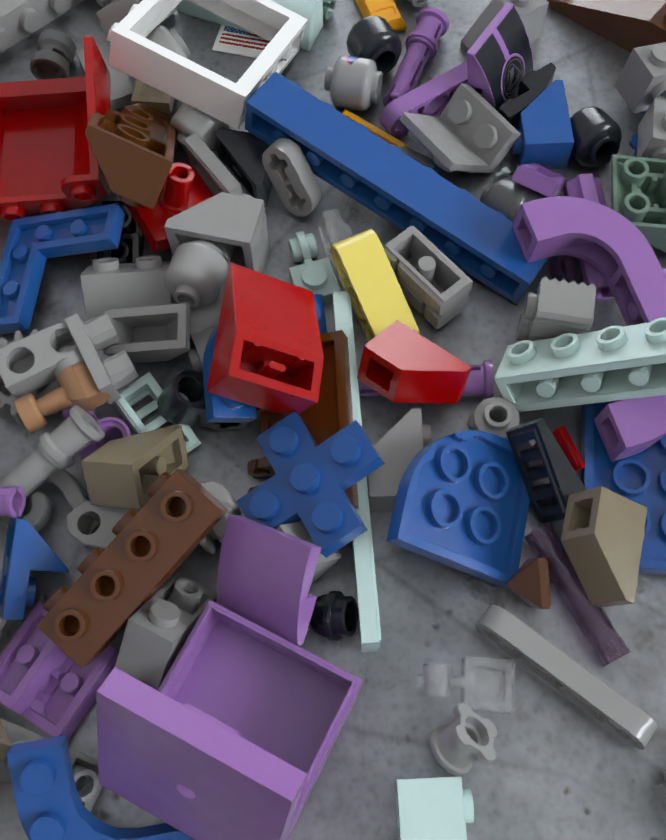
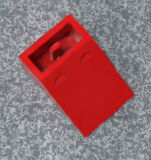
M230 263L206 392L285 416L294 411L300 414L318 403L324 362L313 292Z

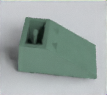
M612 154V209L633 223L651 246L666 252V159Z

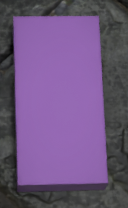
M537 163L517 166L512 177V181L547 197L563 194L564 184L569 181L567 180L568 177Z

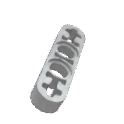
M492 604L489 606L476 624L477 629L485 638L615 736L637 749L644 750L658 727L656 722L646 712L513 614L497 605Z

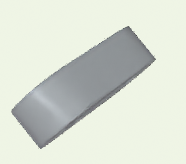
M287 138L275 140L262 155L264 169L286 209L296 216L305 217L321 202V188L300 147Z

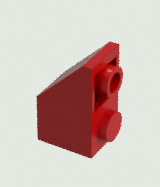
M396 320L364 345L357 379L393 403L456 404L462 397L472 367Z

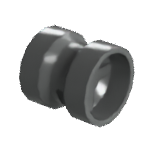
M57 30L43 31L37 42V52L33 55L30 63L31 73L38 80L68 78L70 64L74 60L77 49L74 41L66 34Z

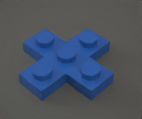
M294 411L256 437L276 474L237 500L246 518L274 529L283 524L302 520L314 544L322 547L320 553L325 557H328L367 531L345 490L385 463L362 426L356 420L320 445H317L302 418Z

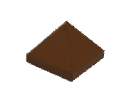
M546 558L527 559L505 585L530 607L550 609L551 594L548 560Z

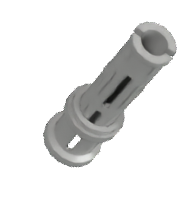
M74 405L69 410L70 416L53 432H44L39 437L37 442L38 448L0 481V487L21 486L25 492V497H27L58 468L64 470L74 465V457L93 440L101 441L105 437L102 428L88 412L78 405Z

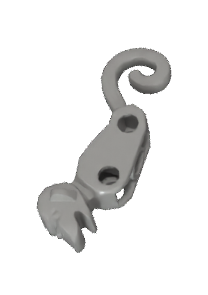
M58 468L41 483L54 484L59 487L68 504L73 509L67 515L66 528L69 535L92 551L97 547H100L103 551L116 537L112 532L113 527L131 510L128 508L91 505L80 483L65 469L61 470ZM215 481L201 482L200 484L229 510L199 543L206 552L214 555L216 552L214 542L218 539L222 543L228 516L242 515L237 501L224 485ZM40 491L31 495V510L29 513L21 515L37 532L46 525L52 511L50 498ZM4 516L1 521L8 528L9 516Z

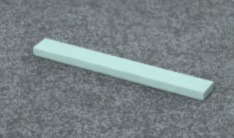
M348 291L332 292L334 331L342 330L348 337L353 422L356 420L362 426L350 294H348ZM366 476L357 482L359 508L356 511L366 526L367 531L352 540L360 649L361 652H375L380 648L382 639Z

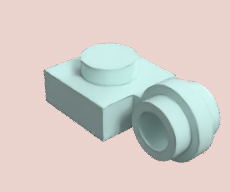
M296 232L294 234L295 237L288 239V245L293 262L302 261V264L289 268L292 284L310 290L313 294H323L324 304L332 303V292H339L341 290L329 257L312 261V258L318 257V248L313 233Z

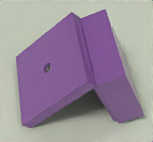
M209 600L158 690L114 667L96 691L99 784L195 840H288L362 690L363 680Z

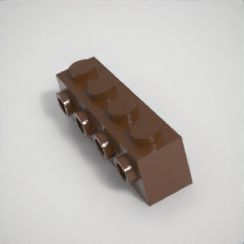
M175 470L172 475L167 471L162 473L146 491L150 499L137 513L134 509H131L113 527L112 532L116 537L103 551L100 547H97L82 561L77 569L82 575L69 589L66 585L62 586L44 604L43 608L48 613L36 627L81 669L100 656L125 628L128 619L149 601L229 511L186 471Z

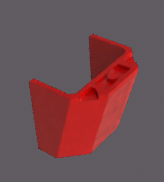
M92 35L83 36L85 77L0 83L1 220L12 222L14 219L25 218V216L46 215L83 209L109 195L108 182L85 135V130L92 113L98 112L106 116L107 111L110 110L111 97L110 73Z

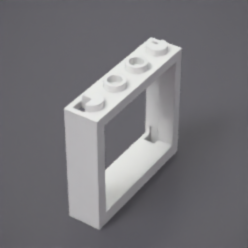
M142 0L139 4H134L131 7L128 15L123 20L111 26L107 35V40L110 41L108 65L239 129L245 121L246 102L274 72L281 75L298 53L308 19L271 0H188L270 41L237 83L146 39L182 0Z

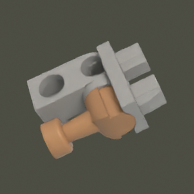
M78 313L66 318L64 323L50 326L0 348V376L5 387L17 398L14 400L15 408L23 424L31 434L47 426L46 416L74 405H78L85 411L96 410L95 408L106 401L111 404L121 399L117 389L138 377L125 350L105 360L102 359L99 353L100 350L121 341L107 314L83 322ZM55 380L58 381L59 387L36 399L35 396L38 395L36 389Z

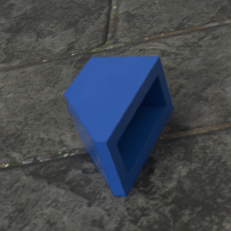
M563 80L553 81L520 113L517 131L521 134L510 148L512 155L517 154L518 166L537 163L548 169H565L567 167L574 145V138Z

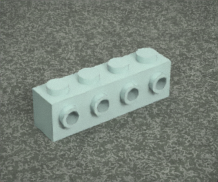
M666 317L658 318L648 323L624 327L614 325L599 331L580 334L565 333L556 338L537 341L522 340L508 345L495 375V382L503 399L515 405L518 412L666 395Z

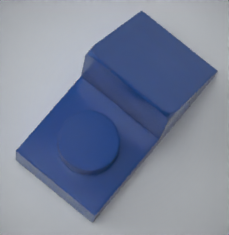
M19 516L17 518L9 517L0 581V616L2 619L23 620L25 606L32 607L36 592V578L29 577L30 570L69 572V569L25 518Z

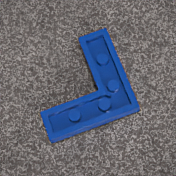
M117 203L12 220L0 262V334L15 333L18 330L20 332L29 331L47 258L118 249L126 213Z

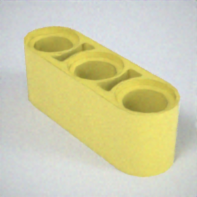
M366 230L330 245L333 263L345 291H348V294H350L351 305L368 342L396 320L419 333L416 321L384 248L374 230Z

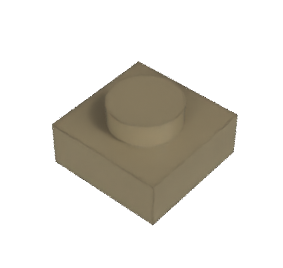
M136 79L131 97L132 105L142 103L161 113L172 114L174 97Z

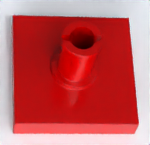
M173 163L154 209L144 205L142 208L132 207L128 204L126 206L155 253L171 249L164 228L166 220L213 197L194 166L190 167L184 163Z

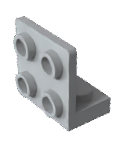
M463 83L459 85L439 117L404 112L399 119L409 129L408 136L417 144L426 147L434 155L433 161L435 164L450 173L453 171H466L471 174L475 172L493 173L521 134L470 85Z

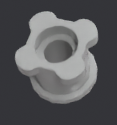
M490 397L483 400L476 407L475 412L468 418L467 426L471 430L493 433L508 440L506 432L510 428L519 425V412L510 401L500 397Z
M459 703L453 709L456 720L448 726L440 725L433 730L430 736V746L435 762L442 769L453 775L463 776L471 770L473 761L477 758L483 764H489L496 759L493 743L494 738L497 736V729L490 719L477 715L468 704Z

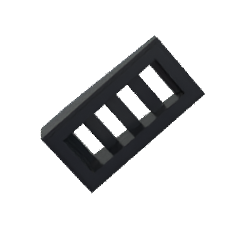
M543 418L510 428L506 435L532 507L539 521L547 523L563 520L565 518L568 496L587 489ZM534 439L537 446L532 447L529 441Z

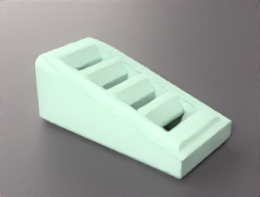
M150 372L119 391L121 399L113 402L136 434L158 429L168 422L162 415L146 426L141 422L143 418L158 409V397L163 392ZM149 395L153 398L154 401L137 412H134L131 408ZM172 423L173 425H182L187 454L202 444L189 425Z

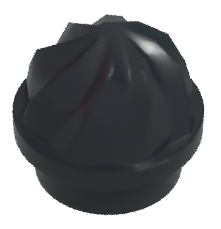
M330 591L328 594L318 596L311 616L313 630L321 636L327 637L330 641H339L343 636H352L358 622V608L354 597L344 596L341 591Z

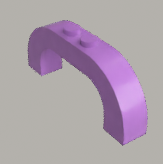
M547 197L521 204L512 228L527 263L559 255L581 258L591 263L603 274L627 326L648 323L655 319L666 317V269L661 267L655 252L645 236L627 218L605 205L577 197ZM666 395L616 401L607 404L598 414L594 422L611 462L642 452L666 434Z

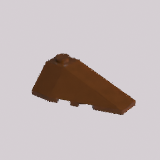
M547 0L549 8L630 53L633 48L666 42V0Z
M142 103L124 106L121 114L114 109L108 110L106 116L98 112L92 113L85 130V135L111 191L118 194L121 201L132 207L142 208L144 205L154 209L173 164L176 129L171 125L172 117Z

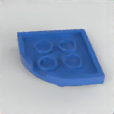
M470 430L442 437L424 447L410 462L400 481L386 541L502 588H508L505 584L519 569L530 503L509 440L493 433Z

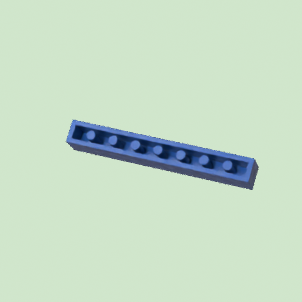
M274 72L246 102L245 130L268 145H271L279 138L292 140L302 150L313 174L400 230L404 231L408 227L414 226L457 267L516 305L548 260V258L527 263L512 228L514 222L507 219L503 213L493 210L474 198L468 191L455 186L438 175L432 168L422 165L403 153L397 146L384 141L370 132L364 125L354 122L337 111L331 104L321 101L302 89L299 84L288 80L279 73Z

